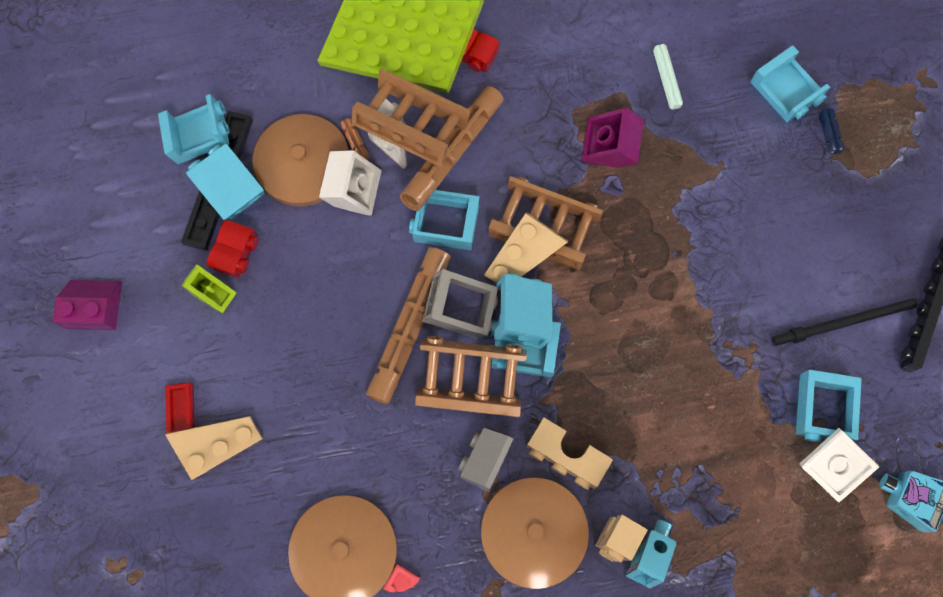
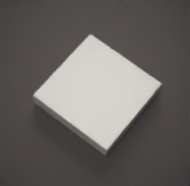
M840 428L799 463L838 502H841L879 468Z

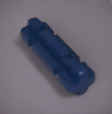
M833 108L824 109L820 113L821 121L825 123L823 124L827 143H830L828 145L829 152L831 154H839L844 150V144L840 140L842 137L836 119L834 120L836 118L835 110Z

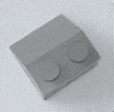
M483 428L481 434L476 432L470 444L474 449L470 457L464 456L458 470L462 472L460 478L489 492L512 445L513 438Z

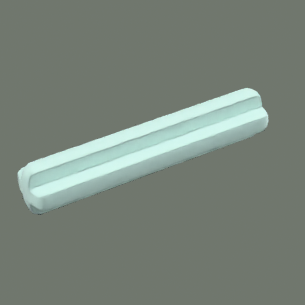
M665 44L656 45L653 52L669 108L671 110L679 109L683 105L667 46Z

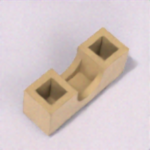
M543 418L526 447L530 449L529 454L541 462L544 459L553 464L551 468L564 476L566 473H569L576 478L574 482L584 489L588 490L590 487L593 489L597 488L613 459L592 446L586 448L582 457L576 459L569 458L561 449V441L567 431Z
M618 515L617 518L614 516L610 517L595 544L600 549L598 554L612 562L632 561L647 529L624 515Z

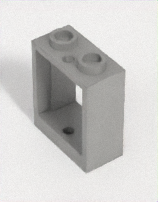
M442 269L433 275L422 322L476 339L486 337L493 327V320L491 318L493 310L498 304V296H496L498 287ZM450 283L484 294L477 326L442 315Z

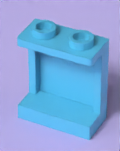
M793 45L758 69L750 81L787 123L794 118L797 120L802 118L809 111L808 108L814 105L817 107L827 98L825 94L830 89L828 84L820 88L795 61L799 51Z
M211 94L206 95L207 105L177 117H173L167 110L158 114L164 154L177 165L204 155L217 145L221 147L224 144L229 145L228 134L230 130L224 119V114H226L225 107L220 100L217 101Z
M224 144L222 147L217 145L208 152L209 156L201 161L199 159L193 162L188 167L189 171L186 174L218 212L220 217L224 221L225 219L230 221L265 195V192L229 146Z
M505 274L496 283L498 290H501V324L494 330V340L542 349L553 339L552 284L542 282L539 279L519 277L517 274Z
M501 314L499 321H493L492 336H494V330L501 324ZM552 322L553 339L542 349L520 345L522 349L527 350L526 361H518L517 372L552 378L561 323ZM495 340V346L506 347V345L508 344H514ZM491 358V368L506 370L507 359Z

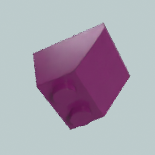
M627 107L589 117L582 161L616 168L638 164L644 120Z
M70 280L56 297L52 322L64 329L116 330L122 282Z

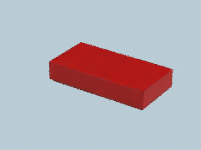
M193 383L165 385L166 434L195 428Z

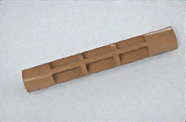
M486 86L468 108L470 114L465 129L455 125L445 141L448 144V149L443 165L440 167L426 161L401 192L400 199L408 208L419 211L501 106L504 99L497 89Z
M429 247L420 266L422 272H418L376 368L379 373H374L365 394L375 401L389 405L424 323L422 321L433 275L442 269L446 270L450 262L451 256L443 250Z

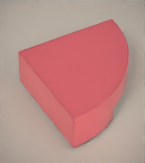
M397 564L383 589L389 592H403L415 586L420 577Z

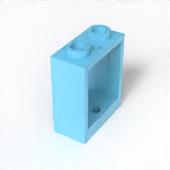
M435 190L423 207L416 211L415 219L411 218L409 233H412L414 242L472 251L480 196ZM427 203L467 209L463 237L422 232Z
M807 370L801 373L796 435L805 436L804 440L821 442V439L826 440L836 431L812 426L814 387L847 392L845 428L843 432L853 442L858 441L861 378L815 370Z

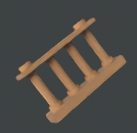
M381 68L378 79L379 92L368 106L358 101L352 108V125L441 167L446 159L448 144L445 143L446 139L455 125L463 129L467 127L470 110ZM389 94L402 100L391 116L377 111ZM411 104L424 110L413 127L400 122ZM433 115L446 120L436 138L422 132Z
M510 176L508 190L513 191L502 220L496 221L492 219L488 229V236L505 243L515 230V227H512L511 221L522 195L536 200L530 215L539 220L545 204L559 209L551 227L558 234H560L568 212L582 218L571 246H562L547 257L550 260L580 271L586 256L580 250L590 222L598 223L603 210L599 209L595 204L582 203L533 185L525 178Z
M440 336L423 338L420 350L429 351L426 386L418 388L415 406L520 417L521 399H516L514 389L518 361H526V349H522L520 345L515 344L499 347L444 341ZM439 352L455 354L452 389H449V391L438 390V387H436ZM465 355L481 356L478 391L475 394L464 393V390H462ZM491 358L507 359L504 394L501 397L490 396V393H488Z

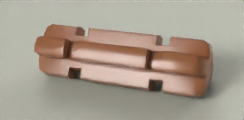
M347 118L341 121V127L351 149L368 160L369 154L364 147L358 130L352 125V119Z

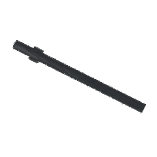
M912 298L806 328L801 326L792 328L787 333L773 336L772 343L774 346L789 342L794 344L803 342L811 336L917 308L918 304L916 299Z

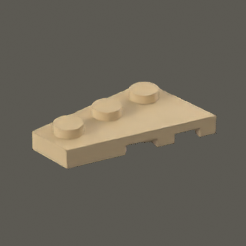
M525 213L484 275L495 283L505 274H517L519 277H522L568 243V240L529 213Z
M251 416L165 434L191 480L263 439Z

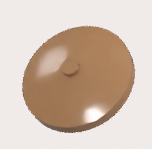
M309 114L287 116L270 125L258 139L253 152L254 173L261 187L273 199L291 206L314 205L324 201L319 198L330 151H349L348 146L339 129L324 118Z
M525 478L508 484L492 498L483 516L481 538L486 557L502 577L518 586L539 589L554 586L564 581L578 568L587 550L589 529L582 506L569 490L548 479Z
M334 496L324 499L313 505L302 515L292 532L288 552L290 569L298 586L309 597H373L385 586L396 564L397 540L393 526L387 516L377 506L362 498Z

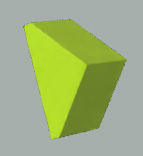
M197 264L181 285L191 295L220 313L225 311L236 295L234 290Z

